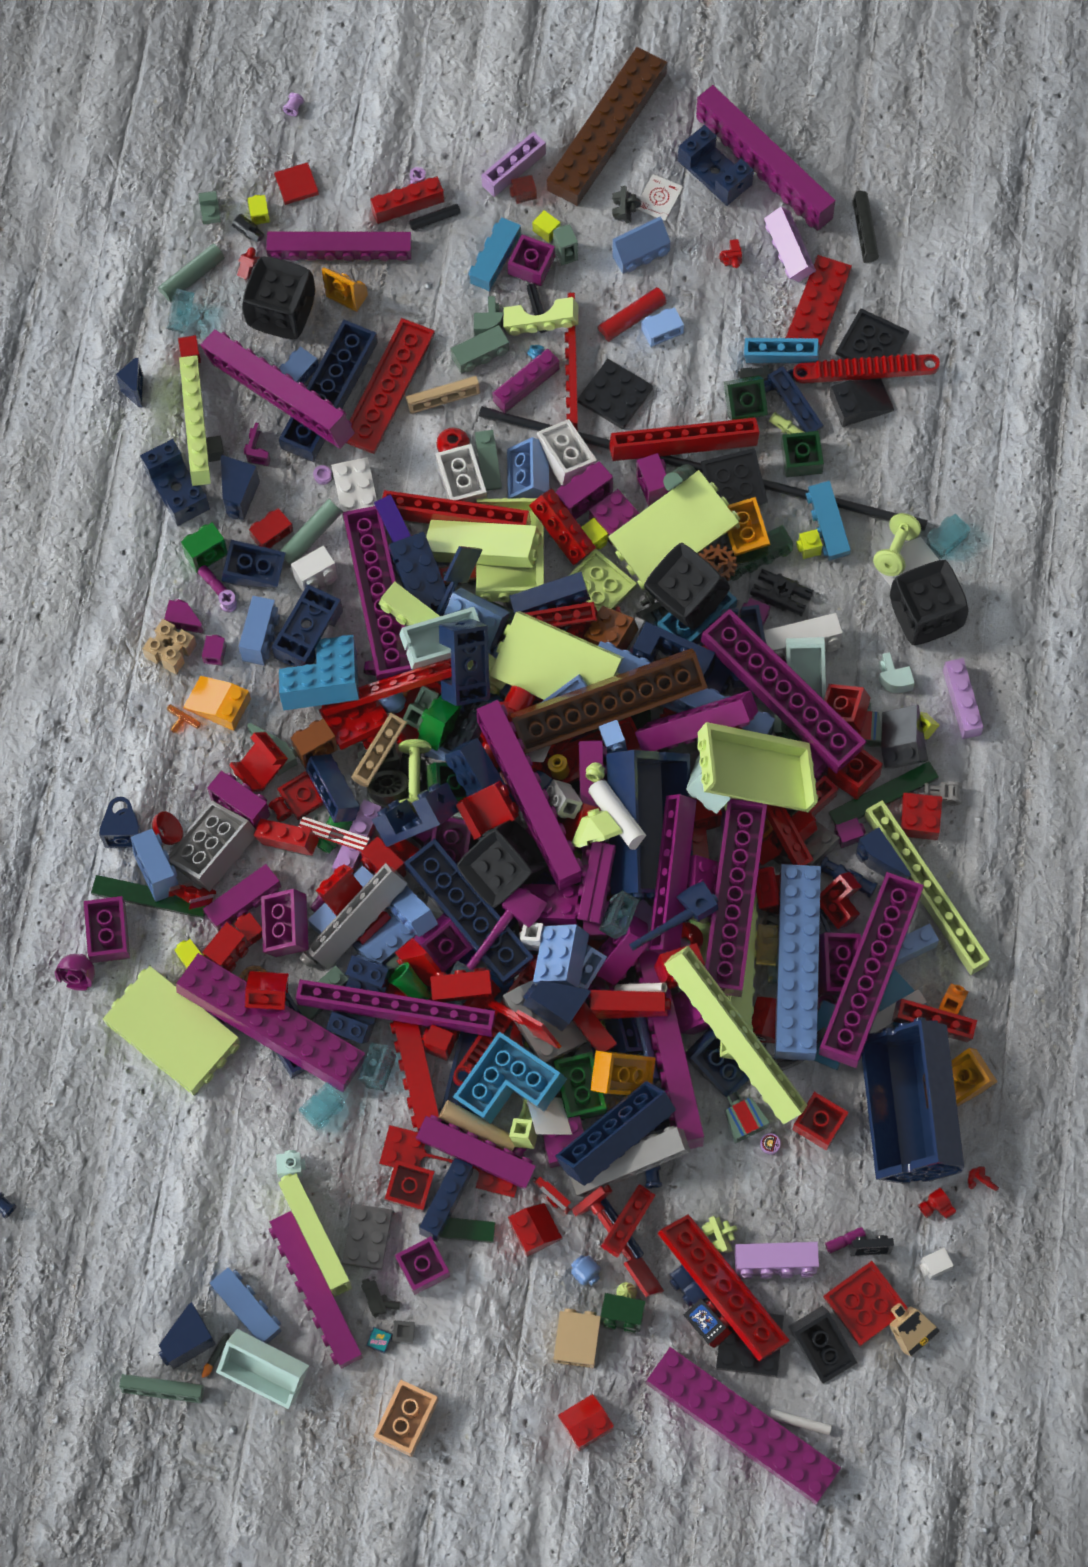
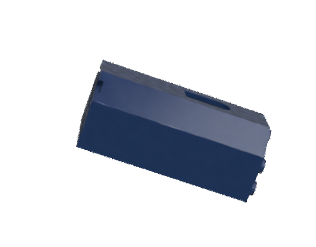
M643 750L607 753V783L646 834L636 850L630 849L620 835L609 838V844L616 845L610 877L611 896H618L619 900H631V897L635 901L645 900V897L647 899H654L666 796L681 794L691 798V795L686 790L690 779V754ZM693 841L691 845L690 856H693Z
M916 1018L912 1023H900L895 1029L885 1028L881 1033H870L862 1053L876 1180L901 1184L910 1183L911 1181L930 1182L962 1172V1168H964L947 1025L940 1024L938 1021H926L925 1018Z

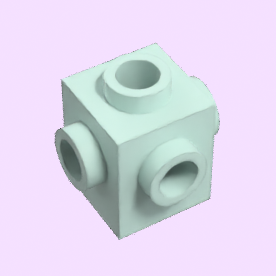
M288 1150L285 1151V1154H276L277 1175L279 1178L287 1174H297L298 1177L303 1176V1170H306V1160L302 1158L300 1152Z

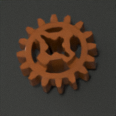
M717 544L716 548L710 545L709 550L703 548V552L699 553L728 582L730 581V575H735V570L737 569L736 557H732L733 551L727 552L726 546L720 549V544Z

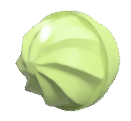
M591 763L586 768L587 773L585 776L592 782L600 781L605 776V768L600 763Z
M625 1282L618 1286L616 1293L619 1296L635 1299L637 1290L633 1284Z

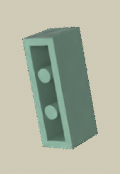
M499 325L450 348L451 357L461 374L470 372L475 367L487 364L493 358L504 356L510 351L509 341Z

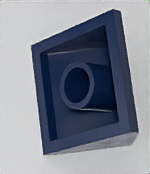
M134 358L116 374L121 392L137 407H142L143 371L139 358Z

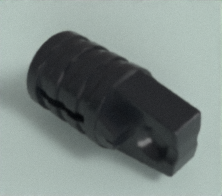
M239 214L232 223V227L236 228L248 239H252L255 242L263 240L265 234L243 214Z

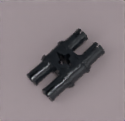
M762 568L758 580L773 585V588L768 590L754 584L750 595L765 600L767 605L771 604L782 609V611L788 610L802 617L807 605L791 600V597L797 595L810 601L814 590L800 585L798 580L794 581L782 576L781 573L776 575Z

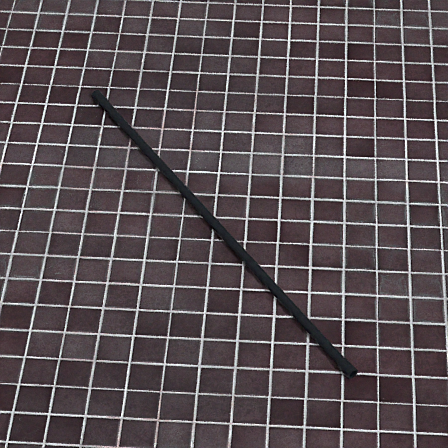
M481 406L479 417L536 431L553 426ZM578 432L585 443L610 449L609 439ZM671 455L659 456L660 459L664 460L665 464L677 467L689 464L696 471L700 470L703 473L702 465L699 462ZM763 479L764 488L767 490L806 499L805 493H808V490ZM835 498L838 508L888 521L898 514ZM915 517L921 525V530L925 531L928 520Z

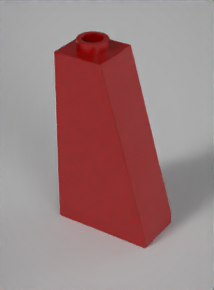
M590 990V1010L597 1019L668 1016V1010H671V998H668L665 992Z

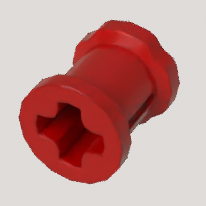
M282 796L273 799L268 805L276 813L278 822L285 821L293 814L292 810L288 809Z

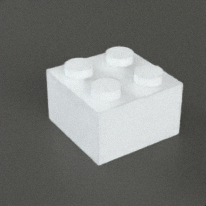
M324 546L291 564L294 579L302 592L307 584L320 589L325 585L333 584L338 578L335 562Z

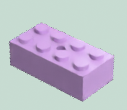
M818 1242L736 1244L734 1251L735 1272L740 1276V1279H752V1276L770 1279L772 1275H781V1278H792L793 1275H801L802 1278L813 1277V1274H817L819 1268Z

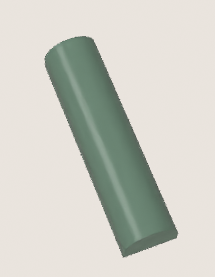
M213 243L158 286V291L171 302L224 260L222 251Z
M684 464L664 477V486L667 491H671L697 471L693 466Z
M330 498L280 550L286 552L284 560L290 565L299 560L343 513Z
M122 1374L119 1384L122 1393L200 1404L202 1403L204 1385L128 1374Z

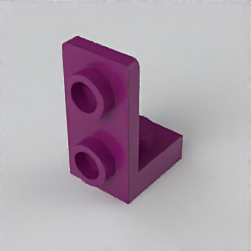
M255 422L254 428H251L249 431L250 441L249 444L245 445L244 455H246L247 462L269 467L271 461L269 452L261 448L255 449L261 431L259 423Z

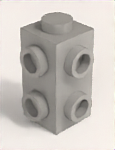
M553 779L551 785L546 790L550 799L548 800L550 805L554 806L559 817L575 819L577 813L581 810L583 802L570 784Z

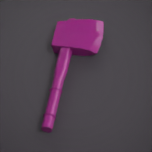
M525 887L522 889L518 888L502 904L506 910L467 964V967L472 971L513 917L529 928L540 917L547 902L531 894Z

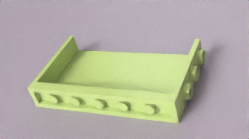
M700 470L608 536L610 542L617 550L615 554L621 562L625 560L628 564L626 569L632 576H637L639 579L637 583L643 591L645 590L644 584L648 576L679 543H684L698 554L703 548L709 546L733 527L737 529L740 527V518L737 513L729 510L727 500L723 496L719 497L716 493L718 491L717 487L713 482L709 483Z
M537 498L477 499L479 504L528 510L531 519L530 525L537 526L539 533L542 535V542L537 549L538 557L534 561L533 568L476 564L475 591L477 596L489 602L511 601L510 595L544 584V526L529 507Z
M518 611L515 613L511 625H507L504 631V635H506L504 642H500L496 651L499 654L496 660L493 659L489 670H491L490 676L512 686L523 688L532 695L545 700L579 674L587 685L619 675L618 671L624 657Z
M706 722L697 732L700 767L702 769L701 782L703 783L704 792L809 812L817 804L818 795L816 794V779L814 778V763L811 757L810 743Z
M151 966L139 973L134 984L131 983L125 989V994L114 1001L112 1009L103 1018L107 1026L193 1096L204 1084H208L212 1080L213 1073L217 1069H221L227 1062L226 1058L230 1054H234L240 1047V1040L233 1032L203 1008L176 993V986Z

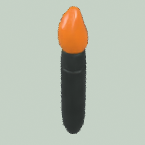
M229 1333L222 1336L207 1364L204 1365L203 1378L212 1372L213 1366L230 1338Z

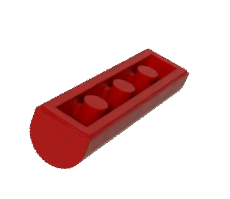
M658 287L654 288L598 325V330L608 342L665 305V295Z
M594 602L525 613L555 627L597 621Z

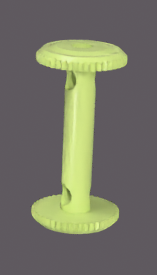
M899 513L891 518L889 529L895 535L889 549L879 550L873 558L876 569L886 576H898L903 573L906 564L900 555V551L905 540H913L921 532L919 521L906 513Z
M410 739L402 741L398 745V750L410 755L409 798L407 800L413 812H416L412 802L418 799L417 795L420 793V754L429 752L431 745L424 740Z

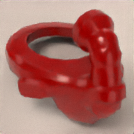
M979 1166L969 1171L967 1183L970 1189H974L976 1186V1182L973 1181L974 1178H977L994 1191L999 1189L991 1181V1178L985 1175L984 1166Z

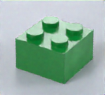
M213 522L203 525L199 531L185 536L181 541L184 555L196 573H198L199 568L203 565L209 567L227 556L228 553L225 540Z
M441 695L438 699L435 698L430 708H426L421 716L423 722L417 730L419 733L418 739L427 741L432 749L438 751L447 739L448 734L453 732L462 705L455 706L443 700Z

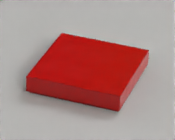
M308 162L274 172L285 205L319 195Z
M307 771L277 788V791L284 798L285 803L292 810L297 820L324 805Z

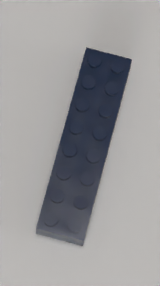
M343 319L311 378L307 390L310 392L313 390L321 399L329 400L336 409H343L378 344L377 333ZM290 417L279 437L282 450L311 462L315 461L325 442L324 438Z
M434 838L404 862L405 868L443 914L452 920L472 949L477 952L501 917L462 876L456 863ZM506 926L482 957V961L503 986L529 967V963L534 960L533 955L508 926Z

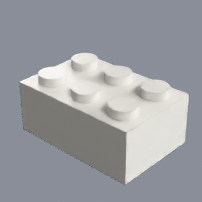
M472 444L436 453L437 466L448 499L477 503V499L487 498V492Z
M368 457L331 465L340 509L343 512L375 506L374 502L377 501Z

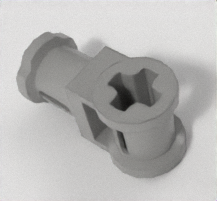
M941 782L940 786H933L925 783L924 795L942 796V803L952 806L960 805L962 803V799H960L962 784L959 782Z

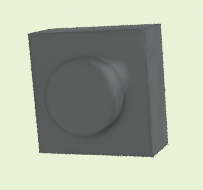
M394 1320L392 1341L413 1344L415 1322Z

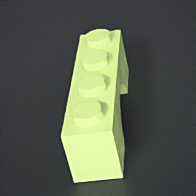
M573 297L555 300L549 311L536 316L527 314L521 305L504 307L503 327L509 335L513 336L520 335L521 333H536L541 330L551 331L555 328H570L578 325V304Z
M524 1099L519 1117L513 1118L509 1137L515 1147L534 1149L538 1134L535 1132L527 1100Z

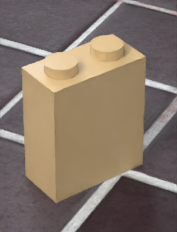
M574 1309L560 1311L553 1362L594 1368L600 1316L591 1311H585V1314L576 1313L577 1310Z

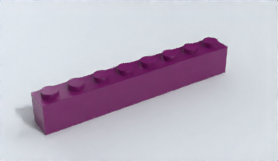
M267 231L266 251L268 257L290 259L292 261L299 259H308L310 261L411 260L412 237L411 232Z
M681 794L666 796L651 931L683 912L685 908L677 899V896L687 889L696 799ZM683 923L649 942V950L663 954L679 949Z
M289 1211L269 1221L271 1228L268 1230L273 1240L278 1239L280 1245L277 1248L281 1256H286L289 1261L286 1267L290 1275L295 1274L298 1281L294 1283L299 1293L304 1292L307 1298L303 1300L308 1311L313 1310L315 1317L312 1320L317 1329H322L324 1335L321 1338L325 1346H330L333 1351L330 1357L334 1365L339 1364L342 1369L362 1359L363 1356L292 1212Z

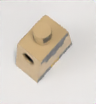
M899 1303L891 1309L896 1319L890 1323V1328L903 1353L909 1356L915 1354L940 1332L916 1308L909 1307L905 1310Z

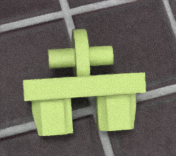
M710 1217L709 1222L702 1226L704 1234L707 1237L715 1234L717 1240L712 1242V1244L719 1253L732 1252L733 1249L729 1240H735L733 1233L738 1230L737 1227H730L728 1220L724 1221L722 1225L720 1217Z

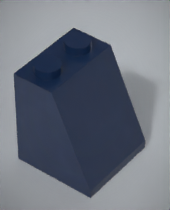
M221 455L222 496L226 513L233 519L239 518L244 520L260 484L257 466Z
M540 980L537 985L533 983L523 996L526 1000L522 1005L560 1031H563L570 1024L591 991Z
M192 1302L187 1305L159 1344L161 1351L158 1353L166 1366L170 1365L173 1370L216 1345Z

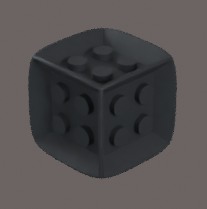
M267 256L260 257L253 268L242 302L243 314L247 325L274 336L298 339L306 325L314 302L315 282L312 272L292 262Z
M684 543L676 545L663 558L644 584L645 589L650 595L654 596L666 610L691 630L699 627L710 616L730 590L727 580L705 559Z
M946 560L934 561L911 569L896 577L892 582L890 589L891 604L897 620L911 645H920L939 639L965 625L969 612L967 600L952 567Z
M511 820L498 825L495 830L484 836L457 864L459 871L466 881L493 908L501 907L503 902L513 892L521 888L522 884H531L548 867L533 838L518 823Z

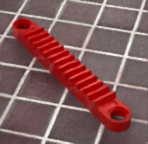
M905 354L904 356L897 355L895 357L890 355L889 357L882 356L881 358L876 356L874 358L868 357L867 359L861 357L860 359L853 358L852 360L846 358L845 360L839 359L837 361L832 359L831 361L824 360L823 362L817 360L816 362L797 364L793 370V378L798 383L806 384L932 375L938 371L940 361L933 354ZM927 361H933L935 363V367L928 368L925 365V363ZM799 370H805L807 372V375L805 377H800L797 375V372Z
M538 954L533 955L534 960L538 958ZM530 966L519 974L508 992L534 979L535 972ZM495 1011L496 1020L492 1037L478 1035L454 1072L453 1080L457 1086L460 1087L463 1083L458 1079V1073L464 1071L469 1075L498 1032L504 1034L513 1020Z

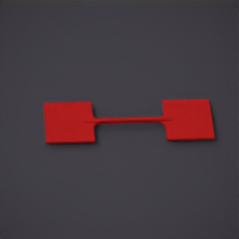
M389 1125L379 1164L394 1167L395 1161L398 1160L420 1167L421 1160L424 1157L452 1163L453 1160L426 1153L425 1144L416 1140L418 1132ZM473 1166V1169L479 1172L476 1184L477 1189L515 1197L516 1185Z

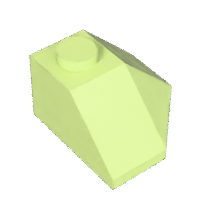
M594 809L587 812L588 815L581 819L572 844L573 847H582L588 845V841L590 843L604 841L621 834L622 830L607 811Z

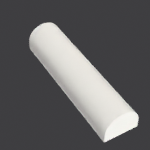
M605 780L595 782L589 788V794L600 809L607 811L621 828L622 833L619 835L628 847L636 850L646 834Z

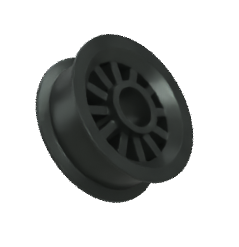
M379 769L369 786L366 787L368 800L382 808H389L388 804L391 802L407 799L409 796L407 776L398 769Z

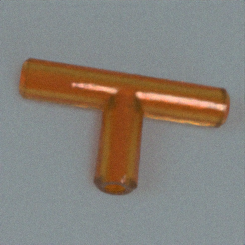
M168 705L167 711L178 717L170 728L173 733H177L184 722L196 729L200 727L201 722L175 706Z

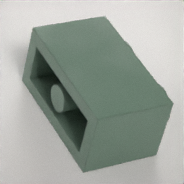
M570 224L557 227L553 230V246H555V253L561 266L578 260V241Z

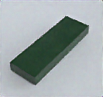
M450 1217L440 1238L493 1243L496 1222Z

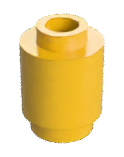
M556 754L549 759L548 767L552 777L558 780L565 779L570 772L566 758L563 755Z

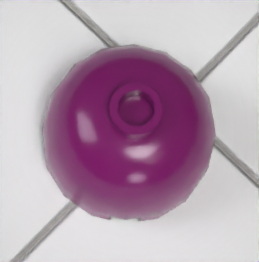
M69 954L61 959L54 973L60 983L62 981L67 983L66 987L77 991L87 990L88 986H92L95 968L84 954Z

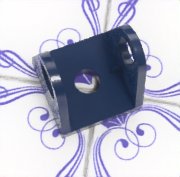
M116 797L108 805L100 826L99 836L105 848L132 847L131 837L141 833L130 801L125 797ZM124 802L127 804V808L120 809L116 813L113 812L115 803Z

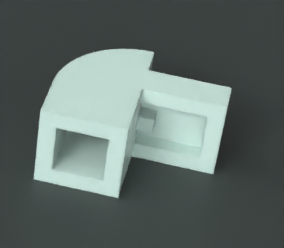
M890 652L882 654L881 661H879L881 671L879 682L881 686L892 693L912 691L915 683L910 666L895 669Z

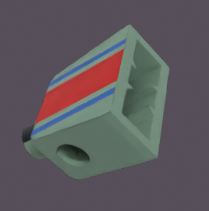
M869 703L862 730L857 733L866 741L865 746L881 747L879 712L871 711V703Z
M738 1092L732 1093L727 1097L731 1107L725 1110V1116L735 1144L769 1128V1120L751 1097L742 1101Z

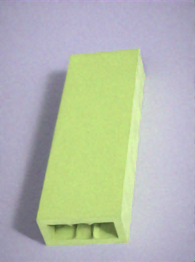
M431 520L426 535L436 562L451 563L458 547L465 546L483 549L476 564L533 568L534 561L538 557V546L542 542V535L539 533L537 526Z
M297 1174L285 1175L278 1184L333 1296L336 1297L352 1289L350 1281Z

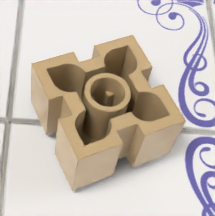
M162 619L154 630L156 637L154 639L150 637L142 650L145 658L156 664L162 661L165 669L177 675L185 663L184 655L189 657L197 643L193 635L182 629L178 633L175 625Z

